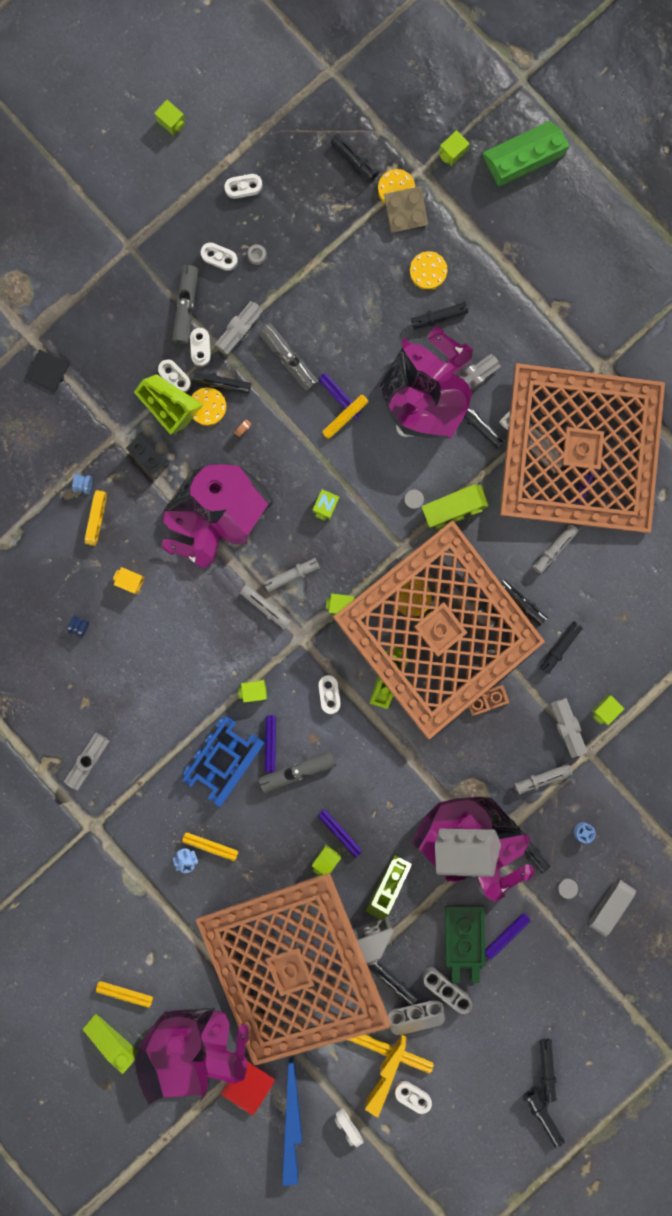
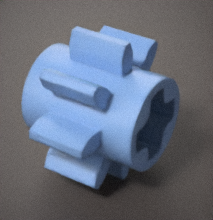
M186 848L179 850L176 853L177 857L173 858L176 871L180 870L182 873L193 871L194 865L198 864L195 851L190 852Z

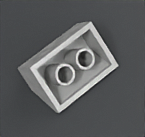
M439 829L435 842L437 875L493 877L501 847L496 831L482 829Z
M388 916L383 920L379 919L353 929L367 966L378 962L377 959L382 957L392 936L393 930Z

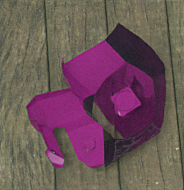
M434 326V329L427 337L448 357V361L442 362L422 345L412 344L407 341V338H404L402 340V349L381 381L380 389L392 419L404 434L425 438L451 439L470 405L472 391L466 381L456 375L470 364L473 349L466 343L460 345L446 335L443 329Z
M207 465L190 471L165 507L162 520L170 530L194 538V544L189 546L171 539H163L162 548L170 555H180L192 560L195 566L206 569L214 563L220 538L231 544H248V534L268 504L274 500L264 486L241 466Z
M491 797L456 798L437 803L422 821L412 841V844L436 867L435 842L439 829L495 830L501 842L494 876H477L485 896L495 902L504 898L507 890L523 880L528 881L535 874L534 868L530 864L520 867L505 877L500 876L499 869L522 856L531 840ZM443 875L447 882H458L468 877Z
M215 1008L165 1011L146 1035L135 1056L136 1075L148 1105L163 1097L202 1095L201 1102L208 1089L209 1077L232 1084L244 1080L247 1070V1061L244 1054L246 1042L249 1041L248 1026L241 1023V1026L238 1028L236 1052L232 1053L227 1050L229 1021L225 1013L217 1011Z

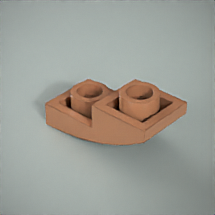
M504 685L489 689L469 706L471 715L474 716L510 703Z

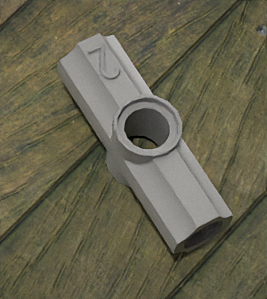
M250 301L239 316H235L229 322L227 330L216 342L215 346L228 356L237 344L249 335L252 326L263 314V310L256 303Z
M490 354L478 364L467 368L461 373L460 378L466 381L470 390H474L487 377L500 369L501 366L497 358Z
M567 698L550 703L557 720L558 732L561 738L564 739L571 758L587 753L580 734V725L576 717L573 716Z
M95 732L64 780L66 785L77 791L80 789L110 741L106 737ZM85 756H88L91 759V765L89 767L83 764V758Z

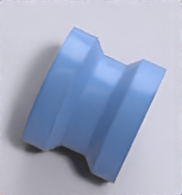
M76 473L72 484L73 492L78 493L82 491L84 494L89 495L92 487V476L87 475L84 477Z
M585 822L578 823L573 830L575 838L582 843L592 842L596 835L594 828Z

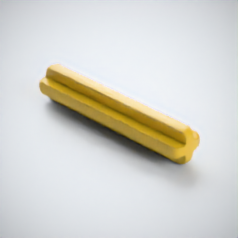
M360 395L322 431L323 435L330 439L369 402L364 395Z
M185 833L182 839L184 844L235 861L238 855L237 850L190 833Z
M99 981L96 987L97 993L150 1008L153 1001L152 996Z

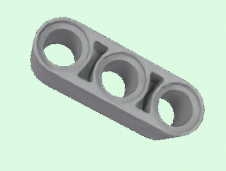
M617 879L590 918L588 926L602 936H608L632 901L636 890L622 880Z
M434 967L424 970L422 977L428 989L458 1013L466 1014L471 1011L472 1002L465 991L455 983H452L450 979ZM434 974L437 976V979L434 982H429L427 977ZM447 986L452 988L451 993H442L443 988ZM460 999L467 1000V1004L465 1006L461 1007L457 1005Z
M436 1000L396 1009L388 1015L391 1022L390 1030L395 1035H403L440 1026L445 1021L443 1005Z

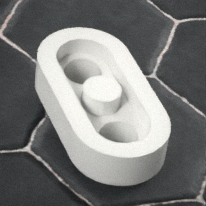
M256 174L232 177L225 183V192L228 197L233 199L256 195L262 190V180ZM255 184L256 187L251 188L250 185ZM234 187L238 188L236 192L231 191V189Z
M206 243L201 248V256L206 263L226 271L236 268L238 260L233 251L214 243ZM213 252L214 256L209 257L208 253ZM227 259L232 261L230 264L225 263Z
M196 328L190 335L191 358L196 366L205 367L211 360L210 337L205 329ZM201 334L203 338L198 340L196 339L197 335ZM199 353L204 354V357L201 359H199L197 356Z
M172 360L162 361L158 366L160 376L183 392H188L191 387L188 376ZM167 368L172 369L171 373H165ZM179 382L185 383L183 387H178Z
M327 675L319 681L321 707L324 712L333 714L340 708L338 682L333 676ZM330 681L332 687L330 689L325 688V682ZM329 700L334 701V707L329 708L327 702Z
M407 1081L397 1084L395 1095L399 1102L419 1114H425L431 1109L432 1102L429 1094ZM406 1088L408 1092L403 1094L401 1090ZM424 1099L425 1102L423 1104H419L418 1100Z
M342 1108L336 1112L334 1120L340 1129L343 1128L347 1135L345 1137L348 1143L356 1148L364 1142L359 1131L346 1111Z

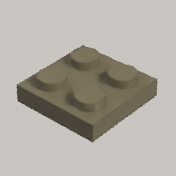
M421 186L384 194L391 233L428 225Z

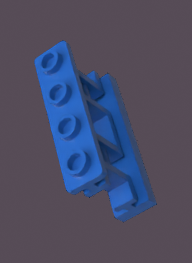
M226 716L225 719L221 717L215 726L218 728L214 735L209 734L204 742L207 745L203 751L199 749L193 757L196 761L192 767L188 765L182 773L185 776L182 781L188 783L191 787L198 779L211 788L213 791L208 799L212 800L219 807L222 806L265 744V741L254 734L246 741L234 733L232 729L237 722L229 716ZM227 724L230 725L225 731L233 737L228 746L220 741L215 747L212 746ZM253 741L255 744L242 763L238 764L237 762L241 756L234 749L239 742L248 747ZM219 748L235 757L225 773L210 763ZM204 756H206L207 759L203 764L211 769L206 778L196 773L192 779L190 776ZM231 773L233 776L219 796H216L215 794L219 787L214 785L212 781L217 774L226 779Z

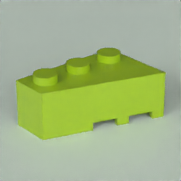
M157 374L143 379L134 391L170 435L185 429L203 406V404Z
M474 484L421 507L429 527H436V530L443 528L447 522L454 521L455 523L465 519L464 516L478 514L482 512V509L490 506L482 486Z

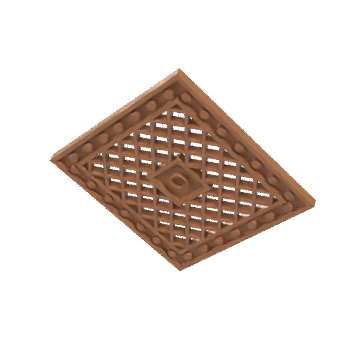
M516 363L514 367L499 516L651 533L665 382ZM547 388L557 389V390H556L554 393L551 394V393L547 390ZM540 389L547 397L542 402L535 396V393ZM566 391H574L575 393L569 396ZM558 392L565 398V401L560 405L553 397ZM584 393H589V394H594V395L588 399L587 396H586ZM577 394L584 401L579 407L572 400ZM602 395L613 397L606 401V399ZM595 397L603 404L598 409L590 402ZM622 398H629L631 400L625 404ZM614 399L621 406L616 412L609 404ZM533 400L537 406L531 410V402ZM548 400L555 407L550 413L543 406ZM633 401L640 409L635 414L628 407ZM567 402L574 410L569 415L562 409V406ZM585 405L592 411V414L587 418L580 410ZM604 407L611 414L606 420L599 413ZM538 408L545 415L540 421L533 414ZM557 410L564 418L559 423L551 416ZM622 410L630 417L625 422L618 416V413ZM575 413L582 420L577 426L570 419ZM639 413H641V421L636 417ZM594 415L601 423L596 428L589 421ZM612 418L619 424V427L614 431L607 423ZM531 419L535 425L529 429V422ZM546 419L553 425V428L548 432L541 425ZM631 420L638 427L634 432H631L626 426ZM566 421L570 427H566L564 432L560 425ZM585 423L589 430L580 429L579 427ZM602 426H604V428L609 433V435H607L605 438L604 431H597ZM536 427L543 434L538 440L531 433ZM621 428L627 434L623 441L616 434ZM555 429L562 437L557 442L549 435ZM637 432H639V441L634 436ZM611 436L618 444L613 449L605 442ZM529 437L533 444L527 448V442ZM544 438L552 445L546 451L539 443ZM629 439L636 446L631 451L624 444ZM564 440L562 451L558 444ZM534 446L541 452V455L536 459L529 452ZM603 447H604V449H605L608 453H606V454L602 457V450H603ZM619 447L626 454L622 459H619L614 453ZM553 448L560 455L555 461L548 455V452ZM638 450L636 460V458L633 456V453ZM609 455L615 461L611 468L604 461ZM527 456L531 463L525 467ZM543 456L550 464L544 470L537 462ZM627 458L634 464L629 470L622 463ZM561 459V466L568 467L563 472L556 465V463L559 462ZM532 465L540 472L534 478L527 471ZM602 466L606 472L599 476L595 470H600ZM617 466L624 473L620 478H617L612 472ZM551 467L558 474L553 480L546 473ZM576 468H583L587 470L580 474V472ZM570 469L577 477L572 482L564 475ZM636 469V474L634 478L631 472ZM588 472L592 473L596 479L590 485L583 477ZM607 474L614 481L610 486H607L602 480ZM525 475L529 482L523 486ZM541 475L548 482L543 488L535 481ZM626 476L632 483L627 489L620 482ZM559 478L567 485L561 491L554 483ZM578 480L586 487L580 493L573 486ZM597 482L604 489L599 495L592 489V486ZM530 484L538 491L532 497L525 490ZM615 485L622 491L617 497L610 490ZM549 486L556 493L551 499L544 492ZM568 488L575 495L570 501L562 494ZM634 488V495L632 497L629 491ZM587 490L594 498L588 504L581 496ZM605 493L612 500L608 505H605L600 499ZM540 494L545 501L534 500V498ZM624 495L631 502L625 508L619 502V499ZM559 496L563 503L552 501ZM578 499L582 505H575L571 503ZM596 501L600 507H592L590 505ZM615 503L619 510L609 509V507Z
M454 521L446 524L333 616L336 623L427 739H431L545 642ZM444 556L452 557L451 567L443 566ZM439 557L438 565L430 564ZM456 561L459 562L463 569L456 568ZM429 568L437 569V579L428 578ZM424 569L423 577H416ZM442 569L451 570L450 581L441 580ZM455 571L464 572L463 582L454 581ZM468 575L475 584L468 583ZM414 580L423 581L422 591L413 590ZM409 581V589H401ZM428 581L436 582L435 593L426 592ZM441 583L449 584L448 594L440 593ZM454 585L462 586L461 596L453 595ZM467 586L475 587L474 598L466 597ZM480 591L486 599L479 598ZM399 592L408 593L407 603L398 602ZM393 593H395V595H394V602H393V601H385V600H386L387 598H389ZM413 593L421 594L420 605L412 604ZM426 595L435 596L434 606L425 605ZM439 597H447V605L444 602L439 604ZM452 598L461 599L460 610L451 609ZM466 600L474 601L473 611L465 610ZM479 602H487L486 613L478 612ZM384 604L393 605L392 615L383 614ZM380 605L379 614L370 613ZM398 605L407 606L406 617L397 616ZM491 606L498 614L491 613ZM411 607L420 608L419 618H410ZM425 609H433L424 617ZM452 612L459 613V621ZM464 613L472 614L471 625L463 624ZM477 615L485 616L484 626L476 625ZM369 616L379 617L378 627H368ZM383 617L392 618L391 629L382 628ZM490 617H498L497 628L489 627ZM396 619L405 620L404 631L395 630ZM410 621H417L413 626L417 632L409 631ZM503 621L509 629H502ZM464 627L471 628L470 638H462L467 633ZM476 629H484L483 640L475 639ZM369 630L377 631L376 639ZM489 630L497 631L496 641H488ZM381 631L390 632L389 643L380 642ZM502 632H510L509 643L501 642ZM395 633L404 634L403 644H394ZM408 634L417 635L416 646L407 645ZM421 638L428 647H421ZM461 640L470 641L468 652L460 651ZM474 642L483 643L481 654L473 653ZM454 643H456L455 650H447ZM487 644H496L494 655L486 654ZM381 645L389 646L388 654ZM500 645L508 646L500 653ZM393 646L402 647L401 658L392 657ZM407 648L415 649L414 660L406 659ZM420 650H429L428 661L419 660ZM433 653L436 657L442 654L441 663L432 662ZM447 653H455L454 664L446 663ZM460 654L468 655L467 666L459 665ZM473 656H481L480 667L472 666ZM486 657L493 658L488 664L485 665ZM392 660L401 661L400 670ZM405 662L414 663L413 674L404 673ZM419 663L427 664L426 675L418 674ZM432 665L440 666L439 676H431ZM445 666L454 667L453 678L444 677ZM458 668L467 669L466 679H457ZM472 669L479 670L471 677ZM405 676H413L412 685ZM417 677L426 678L425 689L416 688ZM431 678L439 679L438 690L429 689ZM444 680L452 681L451 692L443 691ZM457 681L465 682L458 689H456ZM416 691H424V700ZM429 692L438 693L436 704L428 703ZM442 694H451L442 701ZM428 706H433L435 708L433 710H430Z
M330 873L196 919L237 1025L240 1027L241 1023L249 1028V1041L246 1042V1047L254 1066L387 1029L391 1026ZM307 903L305 909L299 907V905ZM311 906L319 909L317 916L309 912ZM290 909L288 915L282 911ZM294 911L302 915L300 921L292 917ZM273 914L271 920L266 918V916ZM277 917L285 920L284 926L275 923ZM306 918L314 921L312 928L304 924ZM257 920L255 925L249 923L251 921ZM261 922L269 926L267 932L259 928ZM289 924L298 927L296 933L288 930ZM318 924L327 928L325 934L317 931ZM240 926L239 931L234 927ZM245 928L252 931L251 937L243 933ZM273 929L281 933L279 939L271 935ZM301 930L310 934L308 940L300 936ZM229 933L236 936L235 942L227 939ZM257 934L264 938L263 943L255 940ZM285 935L293 939L291 945L283 941ZM314 937L322 941L320 947L312 943ZM240 940L248 943L246 949L239 945ZM268 941L276 944L275 950L267 947ZM297 942L305 946L304 950L302 946L295 948ZM326 943L334 947L333 953L324 949ZM252 946L260 950L258 955L250 952ZM280 948H283V949L286 950V951H283V952H280V953H279ZM309 949L317 952L316 958L307 955ZM236 951L244 955L242 961L235 957ZM264 953L270 955L266 960L262 958ZM321 955L329 959L328 966L320 962ZM248 958L255 961L254 967L246 963ZM334 962L342 966L340 972L332 968ZM260 965L267 968L266 974L258 970ZM316 968L325 972L323 977L315 973ZM244 970L251 973L250 979L242 975ZM329 974L337 978L336 984L327 980ZM255 976L263 980L261 986L254 982ZM341 981L350 985L348 991L339 987ZM317 982L320 983L319 989L313 987ZM267 983L275 987L273 992L266 989ZM324 986L333 991L331 996L322 992ZM251 988L259 992L257 997L249 993ZM303 989L302 994L296 992ZM307 992L316 996L314 1001L306 997ZM337 993L345 997L343 1003L335 999ZM263 995L270 998L269 1004L261 1000ZM291 997L299 1001L297 1006L289 1002ZM320 998L328 1002L326 1008L318 1004ZM349 1000L357 1004L356 1010L347 1006ZM274 1002L282 1005L281 1011L273 1007ZM303 1003L311 1007L309 1013L301 1009ZM332 1005L340 1009L339 1015L330 1011ZM258 1006L266 1010L265 1015L257 1012ZM286 1008L294 1012L293 1018L285 1014ZM315 1010L323 1014L322 1020L313 1016ZM344 1012L349 1014V1016L343 1017ZM270 1013L278 1017L277 1022L269 1019ZM298 1015L306 1019L305 1025L297 1021ZM327 1017L332 1019V1021L326 1022ZM282 1020L290 1024L289 1029L280 1025ZM310 1022L315 1024L314 1026L309 1027ZM266 1025L274 1029L272 1034L264 1030ZM294 1027L299 1029L297 1031L292 1032Z

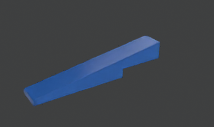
M289 1058L282 1186L298 1184L299 1177L295 1144L302 1143V1130L294 1058Z

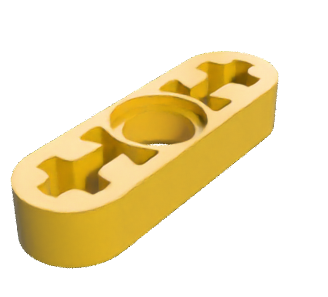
M95 491L85 535V544L93 546L97 544L107 492Z

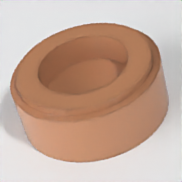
M246 419L234 431V434L238 438L241 437L252 426L251 423Z

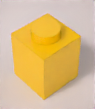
M122 567L120 571L117 570L113 577L115 586L137 595L145 577Z

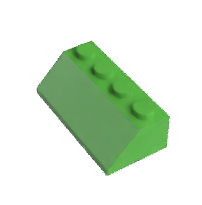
M548 121L483 152L482 155L498 187L565 156L569 144L562 130Z

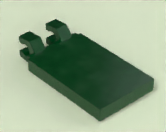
M445 906V965L447 969H451L452 983H460V969H470V981L472 983H480V969L485 967L484 906Z

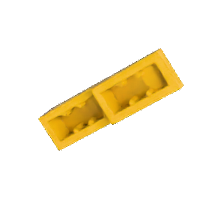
M401 1035L382 1062L380 1067V1075L382 1077L366 1099L365 1110L377 1118L406 1047V1037Z

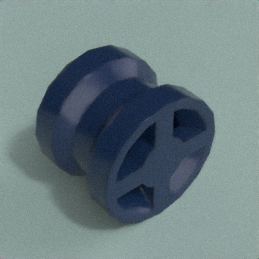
M74 615L67 627V633H74L77 637L83 638L88 629L89 621L80 620L78 616Z

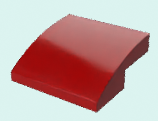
M247 1061L245 1079L235 1084L227 1082L220 1095L253 1116L275 1082V1079Z

